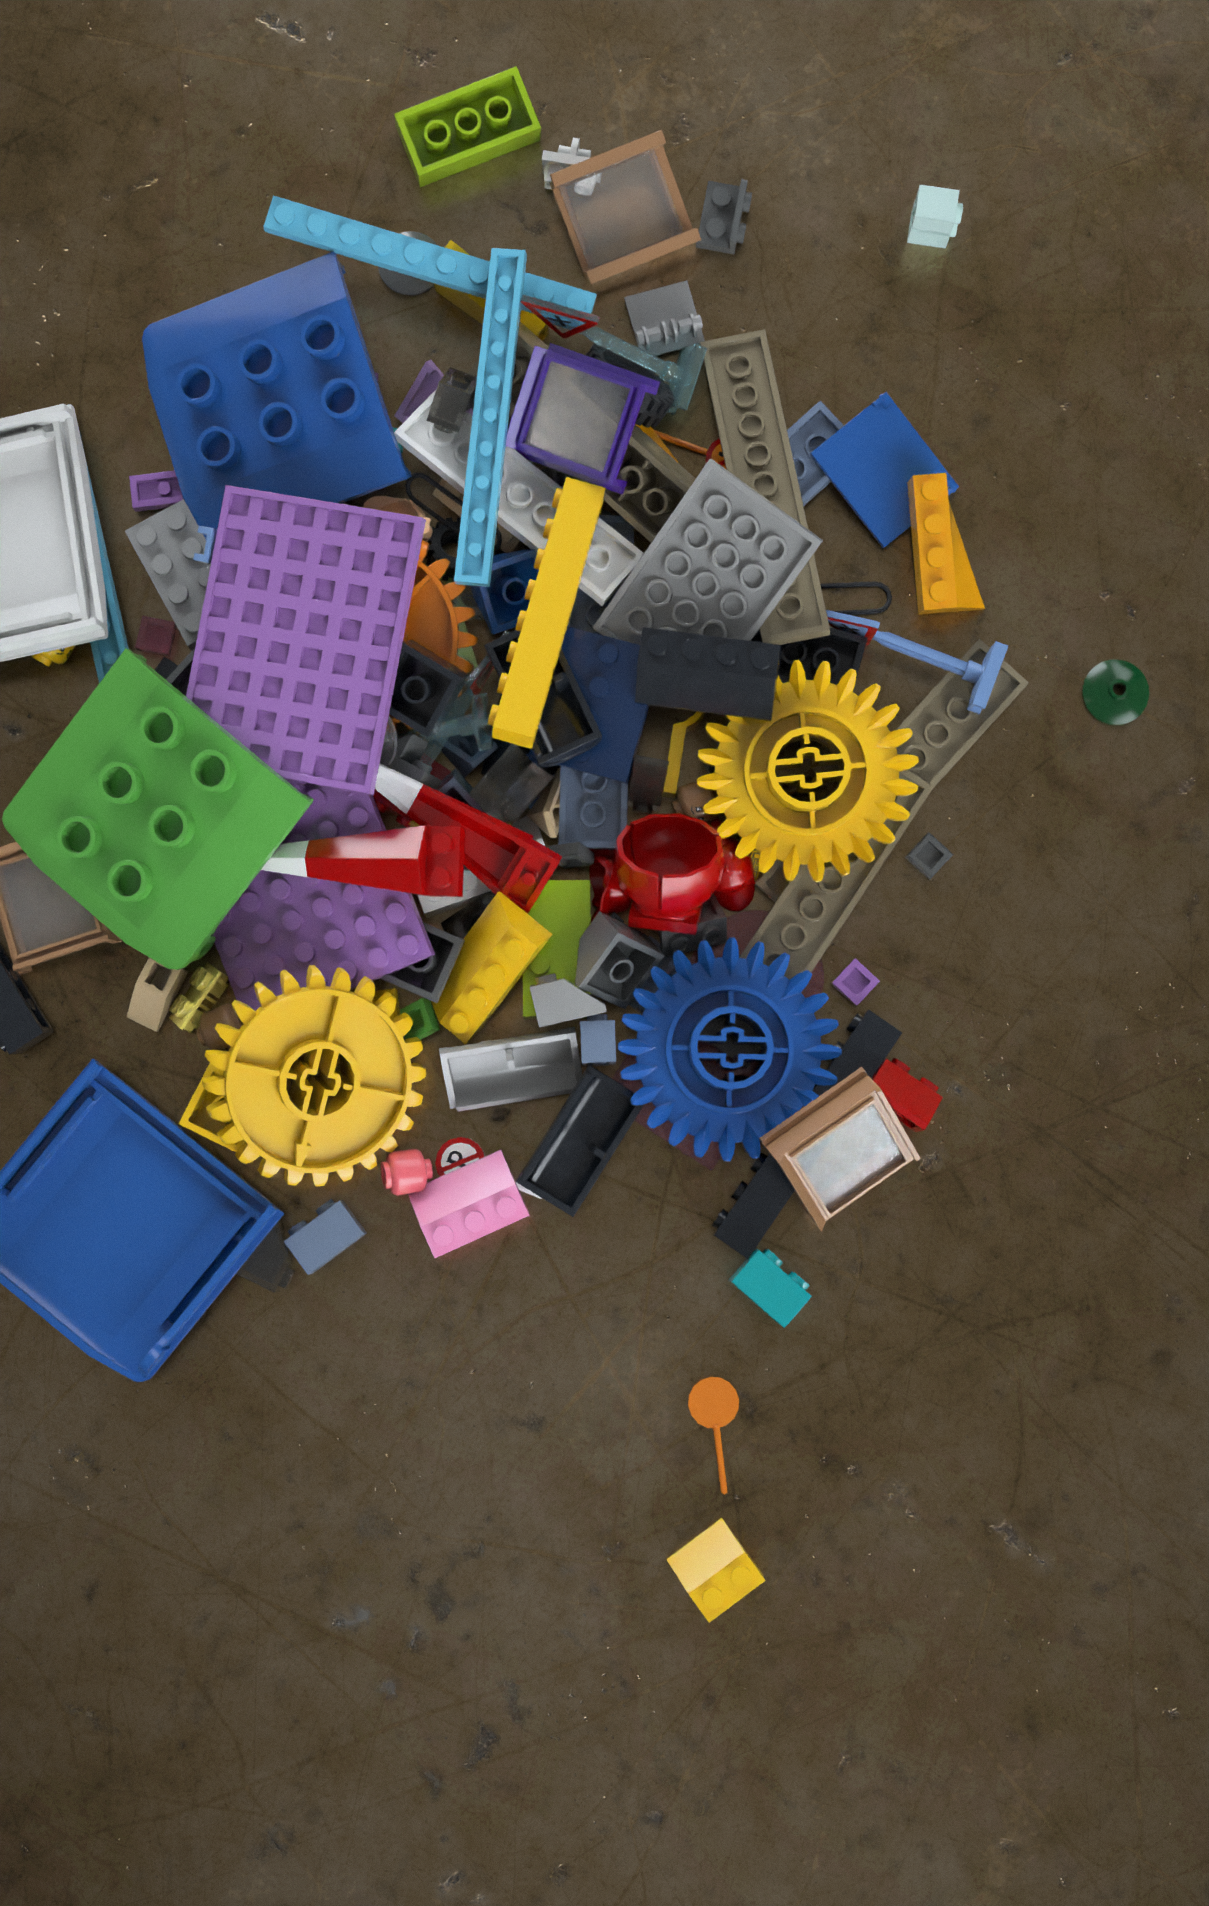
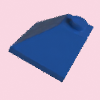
M535 549L493 555L490 587L470 586L473 597L492 634L516 627L520 610L527 611L530 600L524 598L530 579L536 580L539 571L534 569L537 555Z

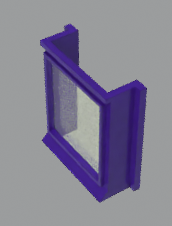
M550 343L548 349L534 346L507 430L506 447L516 449L519 454L530 461L623 494L627 481L617 478L645 392L656 395L660 381Z

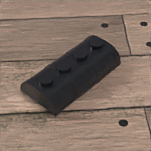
M513 631L484 645L499 679L502 673H509L511 662L506 661L511 641L518 643L521 631ZM562 649L560 650L532 747L541 767L555 766L583 754L595 747L603 737Z
M588 1065L515 1182L574 1217L644 1105L633 1106L630 1102L631 1097L635 1094L633 1091L591 1065Z

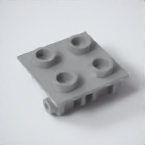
M687 280L624 297L641 359L690 347L705 341L701 329L703 328L701 316L697 315Z

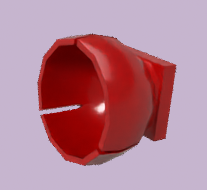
M679 813L651 814L630 822V825H626L617 837L614 849L619 887L633 900L628 916V927L696 935L704 902L711 897L720 884L725 867L721 836L705 821Z

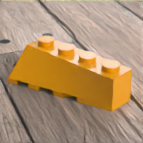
M946 473L913 475L907 482L918 615L985 609L949 503Z

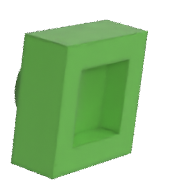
M421 998L400 1009V1014L406 1012L413 1020L410 1031L404 1035L405 1039L418 1037L421 1040L440 1030L430 1000Z

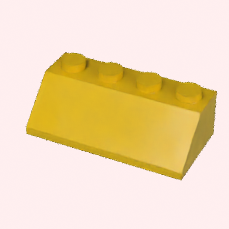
M500 891L497 892L463 939L465 942L438 1003L431 1001L439 1023L464 1044H467L483 1029L553 935Z

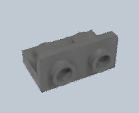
M741 179L740 186L708 181L699 227L701 241L696 242V248L735 254L736 244H743L746 223L740 222L742 212L749 213L752 192H746L748 180Z
M714 893L704 902L696 935L656 930L660 937L661 952L665 955L664 957H669L677 950H680L682 953L695 951L698 949L700 941L706 940L711 947L726 943L727 917Z

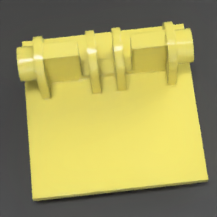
M208 962L204 968L198 967L189 980L191 986L184 996L180 994L170 1007L172 1014L169 1019L180 1029H185L189 1033L194 1028L197 1029L201 1014H203V1012L198 1010V1007L205 1011L210 1010L202 1004L205 998L213 1004L217 1003L207 994L211 993L219 999L228 987L226 983L228 976Z

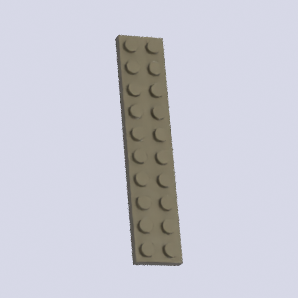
M765 329L700 342L726 470L808 529ZM814 554L760 627L762 643L782 645L830 635V627Z
M979 638L960 660L965 662L971 660L982 665L990 647ZM1003 660L986 708L982 709L980 714L967 710L974 684L963 680L962 676L949 671L896 729L909 728L913 733L903 745L896 748L897 754L917 756L919 763L910 768L909 771L935 787L1029 682ZM776 860L773 866L755 883L774 903L789 883L784 878L783 862Z
M909 770L899 772L900 779L918 785V790L912 795L896 796L894 802L909 811L910 816L905 821L886 819L884 822L895 836L894 842L892 844H884L871 838L868 843L873 850L875 860L871 863H865L852 852L848 855L850 874L846 876H841L834 869L832 863L828 862L824 864L822 881L814 882L809 875L807 865H800L795 879L789 881L739 958L746 959L751 948L759 941L764 943L763 964L770 966L783 953L790 955L789 964L784 974L789 980L803 971L809 970L812 972L934 787ZM726 1017L716 1018L707 1023L700 1035L717 1036L721 1029L727 1027L725 1026ZM735 1018L733 1027L743 1029L744 1036L758 1037L750 1025L741 1019ZM726 1035V1042L723 1044H710L722 1053H726L731 1059L737 1054H758L761 1049L760 1045H733V1036ZM743 1062V1067L748 1069L752 1062Z

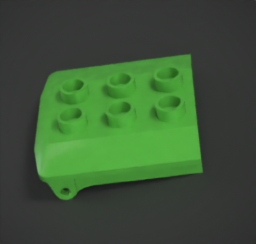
M125 648L4 810L2 821L5 829L32 862L123 942L168 969L180 970L187 967L189 963L203 957L211 949L216 939L213 935L220 922L313 803L314 799L309 795L299 792L146 664V658Z

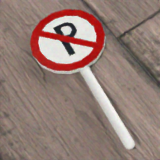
M464 1137L450 1139L442 1144L437 1152L435 1161L437 1173L441 1177L485 1157L484 1151L472 1139ZM516 1182L520 1191L541 1199V1197Z

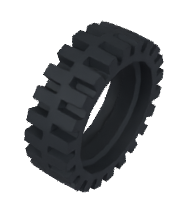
M595 342L585 354L586 356L660 381L656 395L645 392L635 422L636 425L641 426L642 424L647 428L650 426L652 428L656 427L675 400L670 386L663 382L664 379L660 375H655V371L651 367H646L642 360H636L633 354L629 352L624 353L622 348L617 346L614 348L610 343ZM579 370L576 371L579 381L583 383L586 390L591 391L590 394L595 399H600V403L605 407L609 406L612 408L613 413L617 415L620 413L622 415L630 391L629 388Z

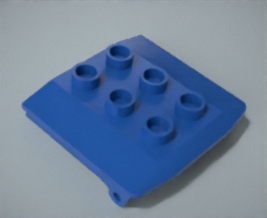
M334 251L152 323L143 332L142 342L148 387L183 499L198 526L218 529L226 485L342 504L412 477L410 470L404 465L343 276L346 273L345 268L339 262Z
M93 1058L0 1171V1283L88 1356L135 1382H144L155 1375L285 1213L142 1095Z

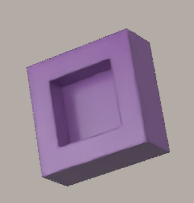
M855 958L831 984L856 1007L880 981Z

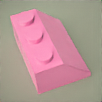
M501 1150L428 1182L426 1188L421 1192L408 1194L434 1258L529 1216L528 1208Z

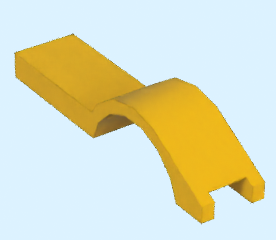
M696 711L686 721L673 724L662 797L675 799L685 734L692 731L700 723L705 712Z

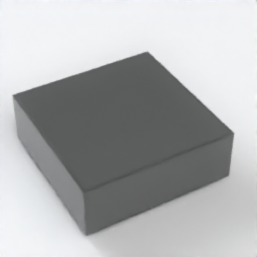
M928 832L908 853L905 859L930 880L954 854Z
M580 842L549 846V849L562 856L558 865L564 869L594 864L595 853Z

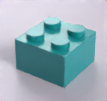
M765 1248L763 1252L754 1249L750 1257L744 1260L728 1280L780 1326L785 1328L812 1297L806 1291L810 1285L795 1272L791 1271L787 1275L779 1267L783 1264V1261L769 1249Z

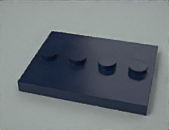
M567 626L561 649L603 737L592 749L560 763L558 766L628 784L649 705L635 703L640 645ZM530 749L529 757L537 760L533 750Z

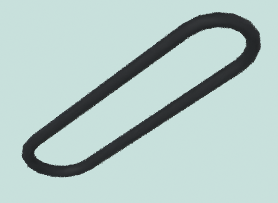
M423 473L412 474V477L407 479L405 485L409 499L459 535V529L412 495L410 485L413 479L422 478L460 506L463 505V501ZM498 527L496 528L497 543L494 546V552L501 547L502 535Z
M881 582L820 584L821 589L876 586L882 588L887 594V602L881 608L834 612L847 615L878 614L887 610L892 602L890 589Z

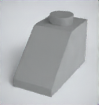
M555 973L536 977V984L530 986L539 1027L607 1012L604 1002L578 988L565 978L557 979Z

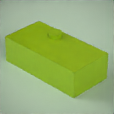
M517 66L394 114L395 127L420 187L528 146L541 139V126Z
M548 880L528 915L553 935L523 974L524 1020L537 1019L530 986L536 984V977L555 973L557 979L565 978L575 984L579 940L591 924L590 880Z

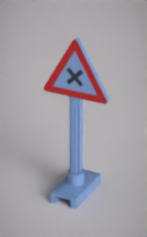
M826 610L829 626L867 637L866 646L869 645L871 640H875L884 647L962 676L963 680L974 684L967 710L980 714L981 710L986 708L1008 645L995 641L988 650L982 665L971 660L965 662L895 634L878 631L880 625L878 621Z

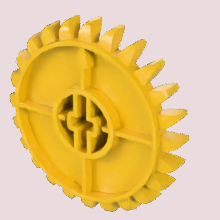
M795 660L790 669L789 682L782 683L778 675L771 721L724 715L729 720L727 727L711 722L707 723L705 727L706 733L719 743L718 749L707 748L698 750V759L707 765L715 767L714 773L706 774L697 779V786L699 788L716 791L717 794L716 798L703 806L704 814H724L726 820L720 825L717 832L721 839L729 838L735 834L741 838L735 851V857L742 859L755 849L761 853L758 861V871L763 874L773 866L776 860L783 862V874L786 881H793L800 865H807L812 880L814 882H821L824 875V864L828 862L832 863L834 869L841 876H846L850 874L848 855L852 852L863 862L871 863L875 860L873 850L868 843L871 838L884 844H892L895 840L891 830L884 824L886 819L905 821L910 816L909 811L894 802L896 796L912 795L918 790V785L900 779L899 772L914 767L919 763V758L915 755L897 754L896 749L912 736V730L906 728L889 731L887 727L898 713L899 706L892 704L876 712L872 705L877 699L880 686L875 683L866 688L859 696L853 693L856 682V670L854 669L848 670L837 685L830 683L831 672L828 661H822L813 680H806L800 660ZM800 741L801 749L796 752L793 758L776 760L779 752L789 744ZM810 741H816L827 747L832 754L820 755L818 748L808 747ZM803 759H810L811 767L838 765L840 770L816 773L812 783H805L804 774L777 777L775 771L799 769ZM838 782L835 791L826 799L815 801V792L823 783ZM796 786V792L808 794L806 802L787 795L782 787Z
M309 965L306 987L300 988L295 978L287 970L280 971V984L283 994L275 996L269 988L258 981L254 984V990L261 1007L255 1011L241 1001L234 1000L231 1003L236 1015L243 1022L240 1029L221 1023L216 1024V1032L225 1043L230 1045L229 1051H205L204 1056L216 1068L224 1071L221 1076L203 1078L202 1085L210 1093L224 1095L225 1099L208 1105L206 1110L213 1119H231L233 1121L219 1130L218 1136L226 1144L236 1143L244 1139L245 1142L239 1147L235 1156L244 1164L253 1162L259 1156H262L263 1159L258 1167V1172L261 1176L270 1178L282 1167L285 1168L284 1180L287 1185L296 1186L302 1180L304 1173H310L311 1181L316 1187L325 1186L329 1172L334 1171L345 1182L353 1177V1165L361 1162L365 1168L371 1170L377 1166L374 1152L382 1148L392 1153L398 1147L396 1140L392 1136L396 1129L403 1131L411 1129L414 1122L405 1113L407 1106L415 1107L421 1105L423 1095L412 1088V1083L426 1077V1068L422 1064L411 1063L410 1059L417 1056L423 1050V1044L418 1037L403 1039V1036L410 1031L413 1025L410 1015L404 1012L392 1020L389 1018L394 1012L397 1003L396 998L391 993L385 992L374 1004L372 1003L375 985L370 978L364 976L358 983L355 991L351 992L350 977L344 968L337 967L331 986H326L321 971L315 965ZM338 1056L340 1058V1071L335 1070ZM318 1067L321 1070L320 1075H316ZM308 1074H311L310 1082L306 1079ZM287 1078L293 1080L289 1095L286 1090Z

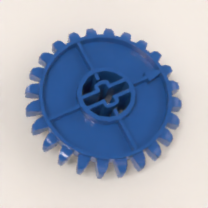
M729 937L723 947L722 956L715 958L712 948L706 940L700 941L697 949V963L691 964L680 950L673 952L672 961L676 974L671 977L664 970L654 966L650 970V976L658 990L653 994L647 990L635 988L632 993L633 998L645 1010L642 1015L624 1014L621 1019L626 1027L637 1032L636 1039H627L617 1044L619 1052L636 1056V1063L620 1072L621 1079L628 1081L640 1080L643 1086L631 1097V1104L633 1106L644 1105L649 1102L653 1104L655 1109L651 1112L646 1122L649 1128H655L667 1120L673 1124L668 1137L670 1145L676 1146L687 1134L694 1136L693 1153L696 1157L701 1158L704 1156L712 1141L717 1142L718 1152L723 1161L732 1160L735 1143L742 1142L749 1157L752 1159L759 1158L761 1148L760 1137L795 1114L803 1106L805 1107L819 1097V1095L812 1091L815 1085H833L838 1080L834 1074L820 1068L821 1061L830 1060L842 1055L841 1048L822 1044L820 1037L836 1029L839 1026L838 1020H816L814 1012L828 1001V995L820 993L807 998L804 997L801 992L809 983L812 973L807 970L797 974L790 980L785 977L784 974L790 960V955L787 953L777 957L770 966L763 964V942L758 941L755 943L746 959L739 958V949L735 937ZM726 1017L725 1026L727 1027L721 1029L717 1036L700 1035L707 1023L716 1018ZM735 1018L741 1019L750 1025L758 1037L744 1036L743 1029L733 1027ZM726 1035L733 1036V1045H760L761 1054H737L733 1056V1063L726 1062V1053H698L697 1045L723 1044L726 1042ZM701 1061H716V1068L725 1071L735 1070L743 1066V1062H759L751 1076L743 1081L734 1082V1072L724 1074V1081L718 1080L706 1071Z

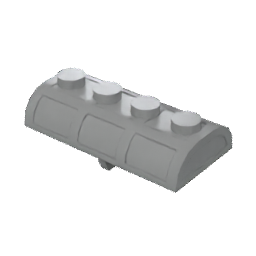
M575 1026L560 1030L439 1048L450 1109L456 1108L457 1112L570 1094L582 1076Z

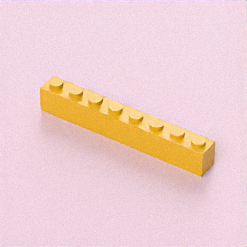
M566 477L563 489L556 488L552 502V508L557 509L554 519L547 518L543 532V538L548 539L545 550L538 549L534 563V569L539 570L536 580H529L524 599L530 600L527 611L520 610L515 630L521 631L518 643L511 641L506 661L511 662L508 674L502 673L499 680L497 693L502 694L499 706L492 705L487 724L493 726L492 738L530 749L533 747L602 509L605 487Z

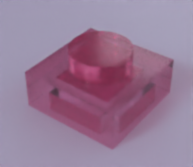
M142 615L135 648L138 651L170 657L177 629L175 622Z

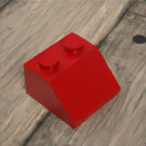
M886 1058L871 1079L881 1088L901 1123L915 1132L925 1130L943 1098L936 1093L939 1088L924 1077L918 1081L908 1074L910 1068L900 1060L893 1058L892 1061H889Z

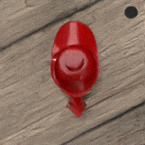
M717 818L711 821L709 825L717 831L724 821ZM729 837L721 839L725 867L721 882L713 893L723 908L737 912L745 909L753 900L755 892L754 867L750 854L742 859L735 857L739 841Z
M590 849L595 853L594 864L589 867V878L594 891L592 905L596 907L591 917V922L599 911L606 915L614 912L620 913L627 910L632 901L619 887L614 850Z

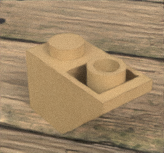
M148 958L135 983L127 1018L158 1032L188 971L184 969H168L155 960Z

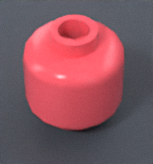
M414 1148L390 1152L386 1157V1161L381 1162L380 1166L384 1188L390 1189L396 1196L423 1191L426 1188L427 1179H432L433 1177L430 1159H424L421 1151Z

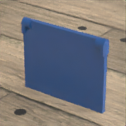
M887 392L880 394L876 401L810 453L882 548L886 547L911 526L907 482L913 475L946 473L948 496L956 492L959 487Z

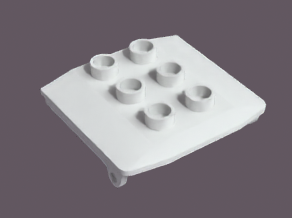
M59 404L0 418V662L108 638L105 584L87 463L75 409L71 404Z

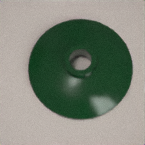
M1119 659L1107 660L1096 665L1087 674L1082 687L1083 702L1088 712L1098 721L1108 725H1124L1138 718L1145 710L1149 700V685L1141 670L1132 663ZM1113 685H1121L1124 689L1123 695L1115 694Z

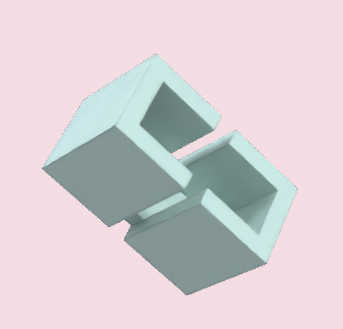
M919 185L916 200L911 211L907 243L946 248L949 237L956 236L957 227L962 218L963 203H958L959 190Z

